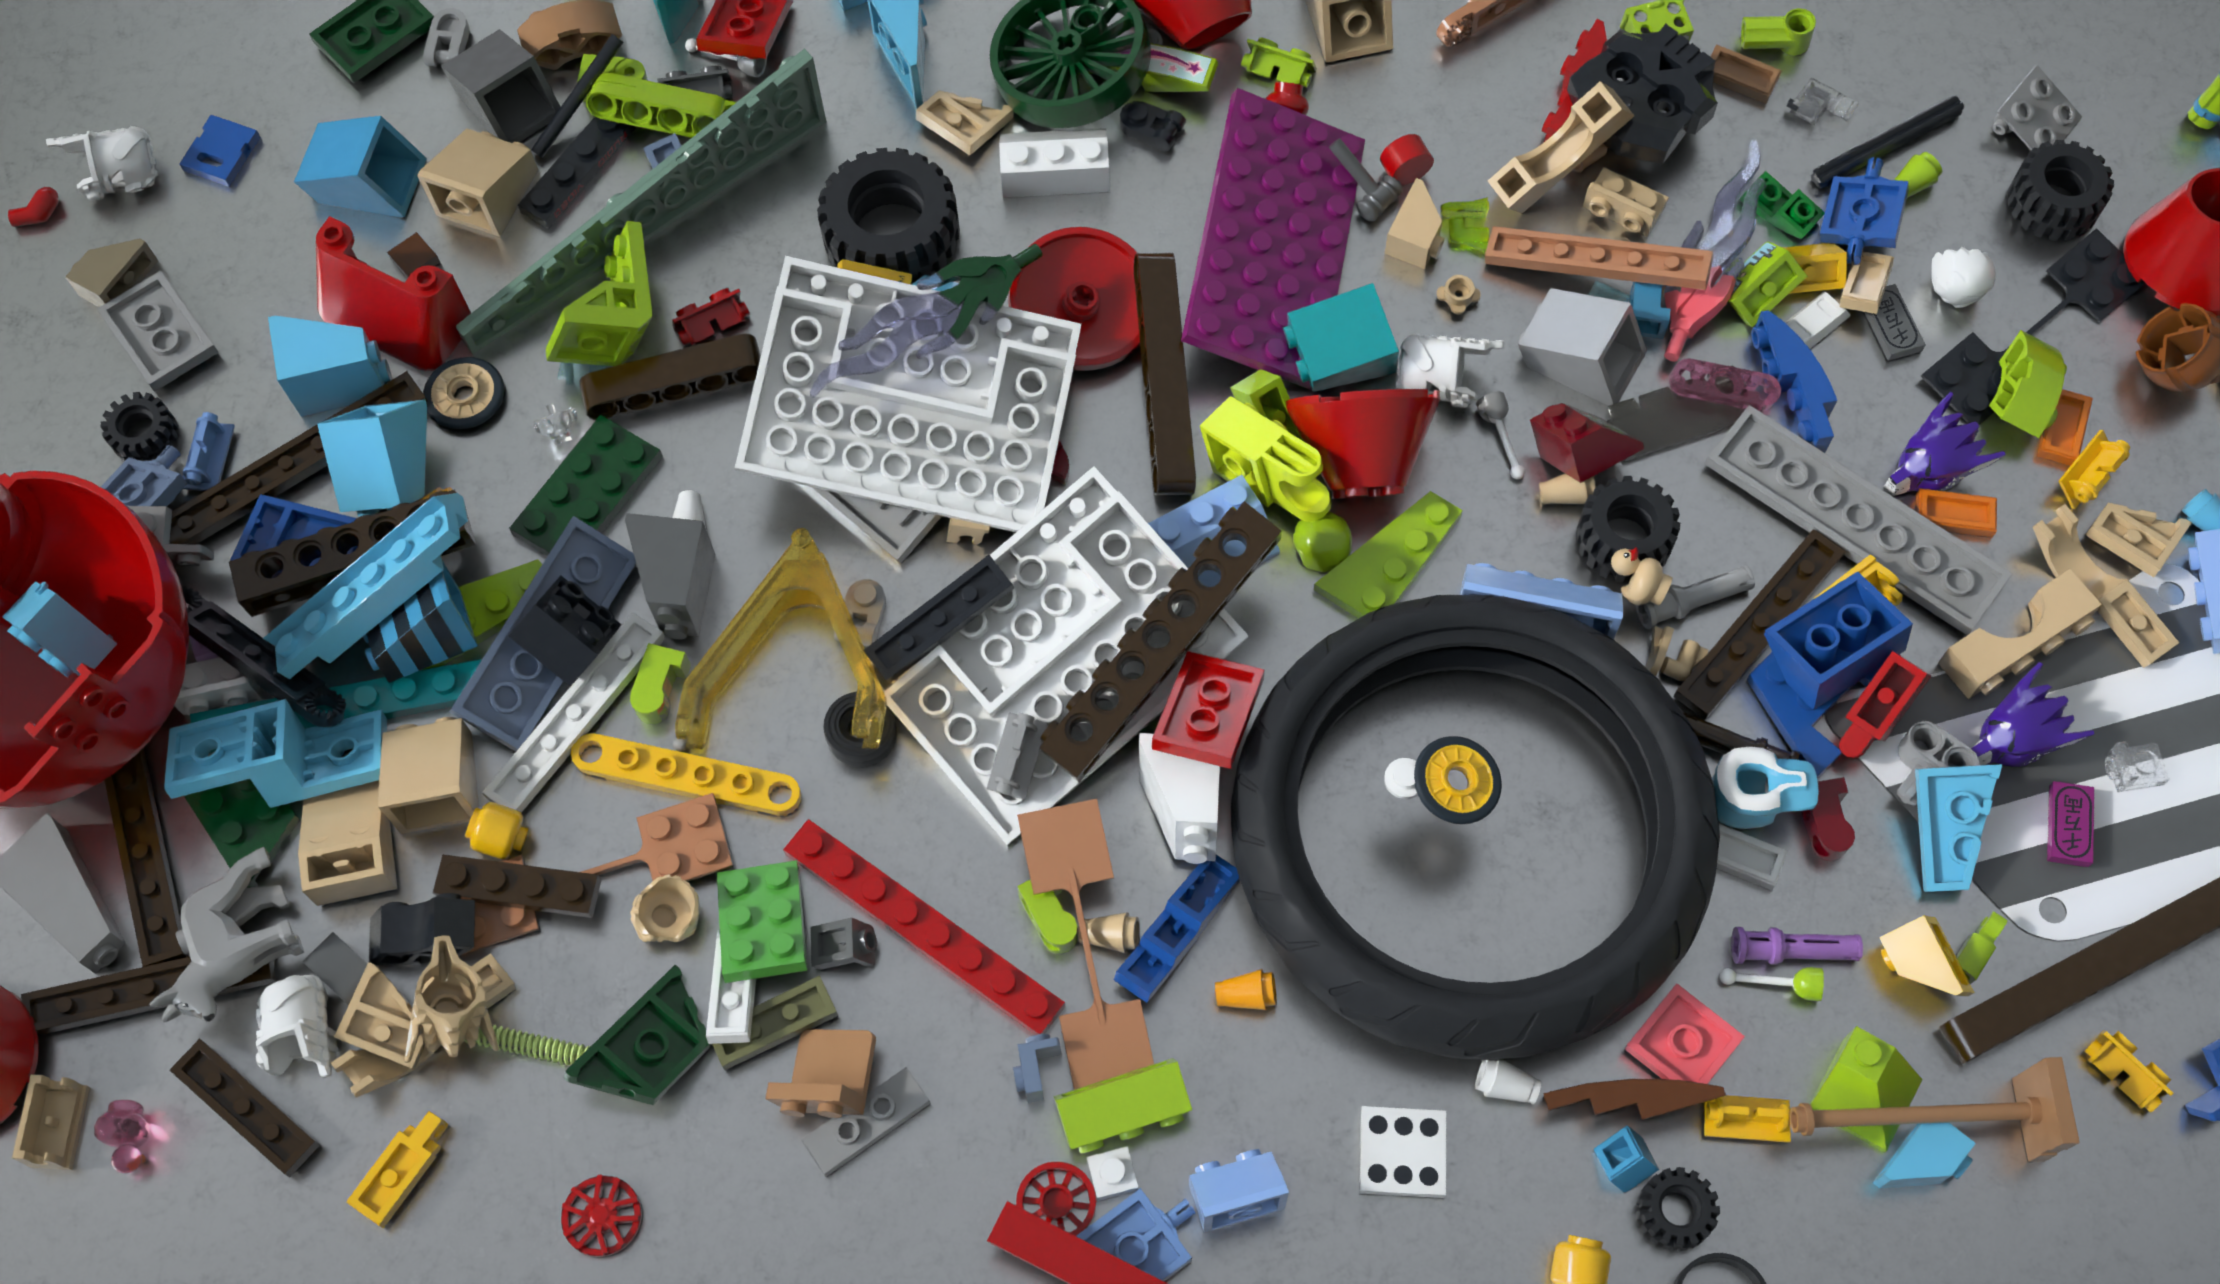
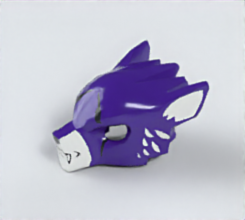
M1950 392L1910 438L1899 458L1898 469L1889 477L1883 488L1891 496L1910 491L1918 492L1919 488L1945 491L1958 484L1966 476L1992 465L2006 454L2004 451L1980 455L1981 449L1986 445L1985 439L1974 441L1975 436L1979 432V424L1972 422L1965 425H1957L1963 417L1961 413H1954L1943 417L1944 412L1953 399L1954 394ZM1925 478H1930V479L1939 478V479H1938V480L1931 481V480H1927V479H1925Z
M2039 662L1988 716L1982 725L1979 741L1971 749L1977 754L1979 765L1998 763L2011 767H2023L2039 760L2047 753L2075 744L2095 733L2093 730L2064 733L2074 722V715L2062 717L2063 710L2069 702L2066 696L2046 698L2045 696L2052 689V686L2048 684L2029 688L2043 667V664Z

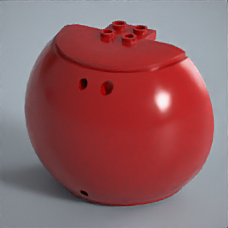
M52 471L16 472L11 477L6 473L0 475V809H15L49 805L74 797L101 783L134 758L158 732L175 705L184 681L189 646L188 614L183 590L175 568L156 535L132 509L107 490L85 479ZM35 581L39 584L45 581L48 583V589L58 594L106 635L110 634L118 644L95 669L81 663L76 668L81 675L78 676L72 673L67 678L38 656L43 649L36 653L7 631L12 625L2 616Z

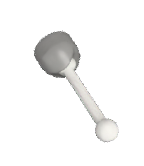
M690 38L686 41L685 47L687 51L693 53L698 50L696 39ZM730 54L716 55L737 61V65L742 72L757 78L763 74L767 58L749 59L745 56Z
M1504 392L1489 393L1476 401L1477 409L1485 421L1496 424L1512 467L1510 475L1514 479H1521L1525 475V469L1517 461L1502 421L1509 411L1508 402Z

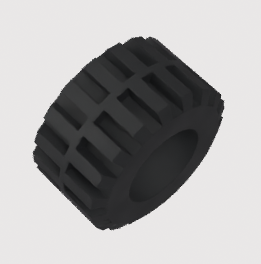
M2055 140L2053 145L2047 141L2041 143L2039 148L2034 147L2029 152L2008 190L2010 195L2008 206L2014 208L2011 213L2014 219L2022 220L2020 226L2026 231L2029 228L2034 230V235L2040 238L2042 235H2047L2049 240L2057 241L2059 237H2063L2065 241L2072 240L2075 234L2080 237L2089 228L2093 227L2113 194L2111 191L2114 188V180L2110 179L2113 174L2111 168L2103 165L2106 160L2101 155H2094V149L2087 146L2085 149L2079 146L2080 142L2071 141L2070 144H2066L2064 140ZM2049 185L2059 186L2068 191L2072 196L2060 194Z
M1624 476L1622 482H1619L1616 477L1609 479L1606 487L1602 484L1598 485L1594 489L1593 495L1590 494L1585 502L1577 526L1576 543L1580 544L1578 551L1581 557L1588 556L1587 565L1592 570L1595 567L1601 569L1599 575L1606 579L1608 574L1614 575L1617 582H1623L1625 577H1630L1631 579L1632 574L1627 576L1619 575L1612 568V556L1618 550L1625 548L1633 550L1637 547L1639 551L1638 559L1640 561L1645 558H1654L1663 567L1678 538L1681 523L1677 521L1680 513L1678 508H1671L1674 499L1670 494L1663 496L1661 494L1663 488L1660 485L1656 484L1654 487L1648 485V479L1641 477L1639 482L1633 481L1632 476ZM1615 519L1634 521L1644 529L1647 537L1639 540L1622 538L1611 529L1608 522Z

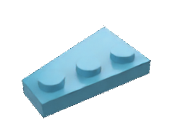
M2002 764L1915 769L1923 891L1969 890L1982 843L1980 841L1986 817L1990 813L1993 802L1991 798L1996 779H1999Z

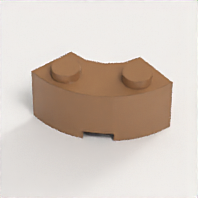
M598 0L569 1L551 6L542 11L533 12L529 19L517 29L521 46L534 56L539 66L552 70H557L568 61L583 57V54L597 55L611 34L619 39L622 37L613 3Z

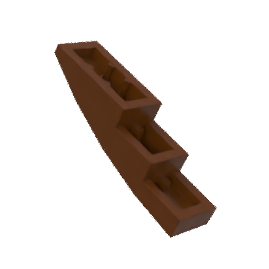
M1624 1079L1593 1082L1543 1093L1549 1111L1590 1099L1595 1116L1636 1104L1641 1120L1726 1096L1724 1087L1669 1079Z

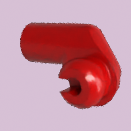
M43 187L35 192L27 207L8 210V219L11 226L19 227L48 221L59 202L57 191L51 187Z

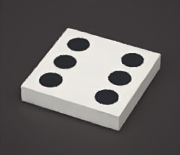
M1362 1106L1360 1113L1359 1194L1445 1198L1446 1111Z

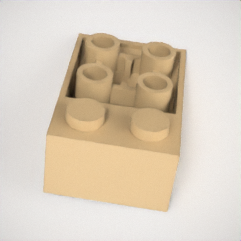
M379 780L303 800L298 849L302 892L317 906L397 889L390 820L378 808Z

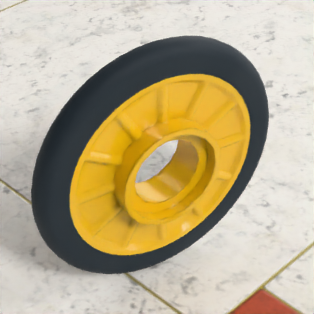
M1459 736L1439 738L1428 744L1421 751L1415 763L1414 785L1421 802L1433 815L1453 824L1478 822L1488 816L1499 801L1502 789L1499 768L1491 754L1473 740ZM1457 770L1465 775L1468 783L1465 790H1458L1451 786L1448 781L1449 771Z

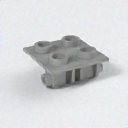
M2035 65L1997 111L1998 115L1993 119L1992 129L1999 135L2014 131L2024 144L2032 150L2034 147L2039 148L2041 143L2047 141L2053 145L2055 140H2064L2080 121L2082 115L2040 67Z

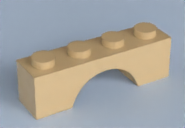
M1600 81L1571 106V113L1568 119L1553 136L1530 152L1515 156L1488 180V183L1509 209L1522 214L1631 120L1634 114L1613 88Z
M2069 569L2042 586L2028 603L2032 616V629L2030 633L2015 638H2004L1978 628L1950 646L1938 664L1968 699L1981 691L1986 696L2004 683L2005 680L2002 677L2012 671L2015 675H2018L2029 668L2035 662L2033 657L2041 651L2047 656L2058 649L2065 642L2063 637L2070 632L2077 636L2094 624L2095 620L2092 616L2102 604L2075 573Z

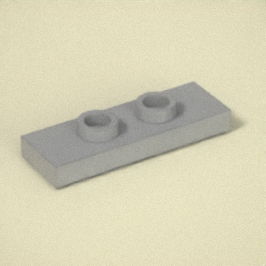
M905 1067L867 1094L863 1115L842 1114L841 1118H832L803 1138L802 1142L825 1177H827L931 1103L910 1071Z

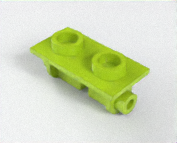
M1259 37L1258 41L1247 39V44L1252 52L1251 54L1245 53L1241 62V66L1245 67L1247 72L1270 79L1274 67L1280 68L1276 78L1277 82L1294 83L1308 88L1312 74L1307 73V71L1316 72L1317 70L1314 60L1310 59L1311 55L1296 48H1292L1290 52L1279 49L1276 42Z

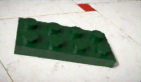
M600 415L509 527V530L513 536L548 556L573 516L603 533L663 457L661 450Z

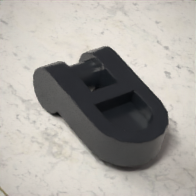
M1143 101L1129 102L1120 112V127L1124 134L1162 151L1170 150L1175 142V133L1181 132L1186 124V119L1181 113L1174 110L1165 111ZM1156 125L1162 127V129L1155 130L1154 128Z

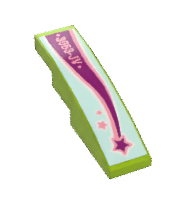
M1150 43V65L1142 82L1146 92L1209 91L1218 66L1217 59L1183 49ZM1131 49L1119 51L1116 53L1130 54ZM1105 66L1115 72L1121 68L1118 66Z

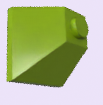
M1856 1026L1843 1039L1810 1105L1812 1110L1909 1107L1923 1079L1894 1046ZM1900 1124L1840 1128L1885 1153Z

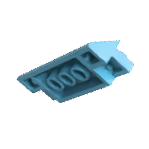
M459 493L431 497L268 633L263 639L275 646L277 672L291 679L317 656L331 663L442 572L441 554L461 538L459 528L468 522L463 496Z

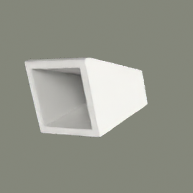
M1140 733L1139 780L1174 858L1185 860L1192 864L1215 861L1220 766L1152 750V737L1154 734Z

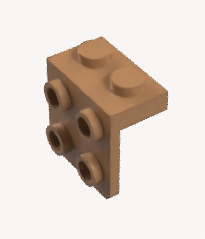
M804 1030L799 1039L792 1082H768L765 1099L781 1107L780 1112L782 1114L794 1117H804L805 1113H817L830 1118H841L842 1114L863 1115L876 1045L875 1034L868 1030Z

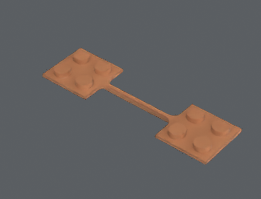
M714 794L704 795L636 817L642 838V847L639 852L582 871V873L601 875L643 861L649 866L652 881L657 877H664L670 874L672 877L676 875L688 882L733 867ZM522 855L500 861L524 865ZM475 903L474 948L466 953L539 930L535 910Z
M1097 799L1018 814L1017 817L1033 895L1055 890H1066L1073 897L1093 990L1094 1002L1089 1009L1059 1016L1073 1088L1078 1089L1154 1064L1140 999L1118 1004H1108L1100 996L1079 892L1084 885L1114 878Z

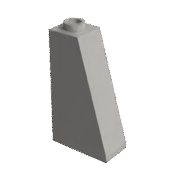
M46 813L0 856V887L79 963L93 973H96L100 968L109 965L117 957L118 951L126 943L65 827Z

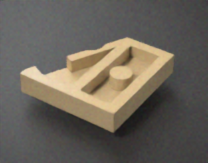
M368 962L334 1038L412 1069H415L425 1047L423 1038L419 1035L411 1062L404 1063L413 1007L380 968Z

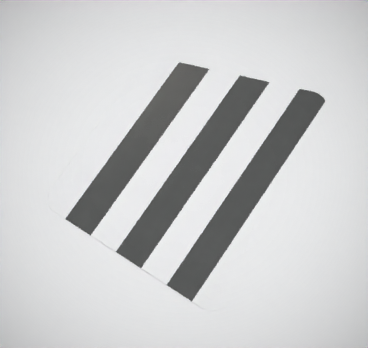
M2164 564L2154 578L2142 571L2129 580L2179 641L2176 646L2145 668L2141 666L2096 611L2092 616L2095 622L2087 630L2077 636L2070 632L2063 637L2065 642L2058 649L2047 656L2041 651L2033 657L2035 662L2029 668L2018 675H2015L2012 671L2002 677L2005 680L2004 683L1986 696L1981 691L1968 699L1945 671L1930 674L1932 677L1886 741H1880L1876 738L1866 753L1858 757L1918 821V806L1903 803L1897 795L1898 788L1912 771L1911 768L1900 760L1898 755V745L1908 730L1917 722L1929 721L1944 729L1969 748H1972L1979 741L1982 725L1988 716L2039 662L2043 664L2041 671L2029 688L2048 684L2052 686V689L2047 693L2046 698L2061 696L2068 698L2069 702L2063 710L2062 717L2074 715V722L2064 733L2093 730L2095 734L2075 744L2047 753L2039 760L2026 766L2011 767L2002 765L1999 779H1996L1991 798L1993 802L1990 813L1985 820L1980 839L1982 843L1972 880L2018 927L2030 934L2046 939L2063 941L2080 939L2129 925L2220 877V653L2213 654L2211 640L2203 641L2200 618L2207 616L2205 605L2197 606L2194 582H2199V580L2188 570L2179 566ZM2165 582L2178 584L2185 594L2182 603L2169 605L2163 602L2158 594L2161 584ZM1866 687L1849 690L1825 714L1828 724L1840 739L1853 723L1845 717ZM1914 740L1920 749L1928 750L1924 742ZM1948 763L1949 767H1957V765ZM2053 781L2094 787L2093 864L2089 867L2047 861L2049 785ZM2053 897L2063 902L2067 914L2062 922L2050 923L2042 918L2039 912V905L2043 899Z

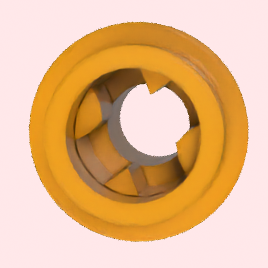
M1263 969L1215 982L1218 1007L1267 1010V1006L1277 1005L1276 984L1273 972L1264 973Z

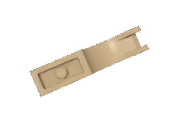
M2066 504L2055 510L2057 517L2048 524L2041 520L2033 526L2046 562L2054 576L2058 577L2069 569L2075 573L2102 604L2097 612L2143 668L2153 663L2179 643L2128 579H2118L2107 574L2090 559L2079 541L2077 532L2079 520Z
M491 953L471 966L482 980L487 1009L516 989L513 980ZM438 1042L435 1051L441 1046ZM426 1046L415 1069L432 1055V1053L427 1051ZM350 1049L331 1062L332 1067L337 1073L344 1071L354 1084L350 1087V1090L356 1098L397 1081L415 1070L364 1049L358 1051Z

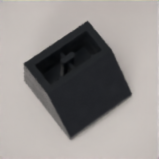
M560 575L510 633L509 637L569 686H572L622 624L615 619L614 615L607 608L597 605L587 597L579 585L568 581Z

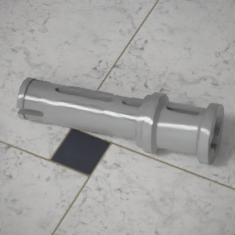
M1744 565L1738 569L1685 587L1673 584L1670 585L1664 600L1659 606L1652 602L1639 606L1635 605L1637 615L1646 629H1652L1660 621L1672 617L1676 619L1684 618L1690 609L1746 590H1752L1755 587V582L1747 581L1753 580L1754 576L1750 568Z

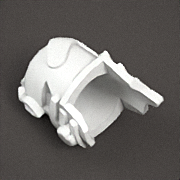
M130 126L127 129L121 128L102 132L87 131V134L76 133L73 136L46 139L47 147H62L66 153L86 152L91 177L85 178L77 184V190L79 193H85L89 200L103 199L105 194L115 193V189L125 187V192L127 193L142 191L144 188L151 187L158 176V172L155 170L156 161L152 154L153 146L150 145L151 138L144 129Z
M1412 334L1406 337L1400 346L1401 354L1398 360L1400 363L1397 369L1399 378L1396 382V387L1399 389H1428L1429 395L1434 393L1431 391L1432 386L1440 391L1441 401L1451 402V406L1456 408H1466L1471 399H1477V394L1467 387H1462L1465 354L1489 355L1491 349H1503L1504 341Z
M292 975L269 985L259 997L257 1002L259 1009H256V1019L260 1030L256 1031V1047L258 1049L256 1062L267 1073L275 1076L282 1075L293 1059L304 1058L317 1064L322 1078L331 1076V1062L335 1060L336 1052H338L337 1038H334L336 1031L328 1027L327 992L319 977L315 975Z

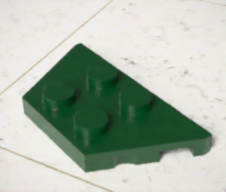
M251 779L184 796L229 868L238 860L262 847H265L269 853V859L272 863L281 850V843L286 837L290 836L300 821L289 803L270 808ZM259 871L251 877V881L247 888L256 887L258 885V883L255 882V879L261 871Z
M674 965L565 1071L563 1078L569 1083L654 1105L697 1062L711 1045L708 1044L706 1038V1028L697 1017L698 1009L692 997L688 996L681 980L682 972L680 968Z

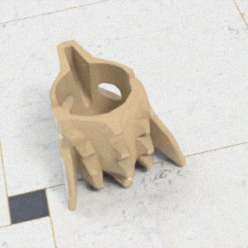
M441 935L434 937L431 962L419 977L415 990L404 1063L411 1062L419 1035L422 1036L429 1053L434 1054L438 1042L445 1048L449 1057H457L464 1040L467 1041L470 1049L476 1046L480 1028L493 1050L498 1051L496 1035L485 1006V992L482 980L471 966L458 957L450 936Z

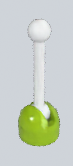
M1805 967L1798 971L1793 978L1735 973L1730 968L1723 969L1719 976L1721 982L1726 985H1731L1737 981L1792 986L1795 993L1805 1000L1821 1001L1823 996V968Z

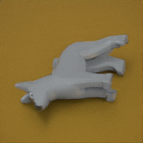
M265 847L259 848L238 860L216 882L193 892L181 907L182 930L176 932V938L185 955L190 954L191 962L172 988L164 991L150 1003L151 1007L167 1006L162 1016L163 1022H168L181 1014L194 1016L210 1022L216 1017L217 1005L215 997L223 989L242 981L265 964L281 956L289 954L298 956L305 953L298 935H294L288 919L269 928L249 934H244L239 928L262 909L277 907L283 910L290 907L281 885L247 888L253 875L271 866L269 853Z

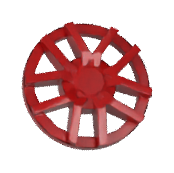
M600 1174L581 1182L570 1190L571 1193L568 1195L565 1203L562 1204L561 1225L564 1236L576 1250L592 1257H605L618 1253L631 1243L641 1224L642 1208L636 1192L630 1185L617 1177ZM604 1183L613 1184L608 1198H602ZM595 1185L593 1198L583 1193L585 1189ZM620 1188L624 1189L630 1197L616 1201ZM578 1196L588 1203L584 1210L572 1207L573 1202ZM633 1206L634 1215L620 1216L619 1209ZM569 1213L581 1217L572 1226H569ZM632 1223V1227L625 1238H623L617 1224ZM584 1226H587L589 1231L578 1242L573 1235ZM613 1231L618 1243L608 1247L604 1234ZM597 1235L601 1249L587 1248L586 1245Z

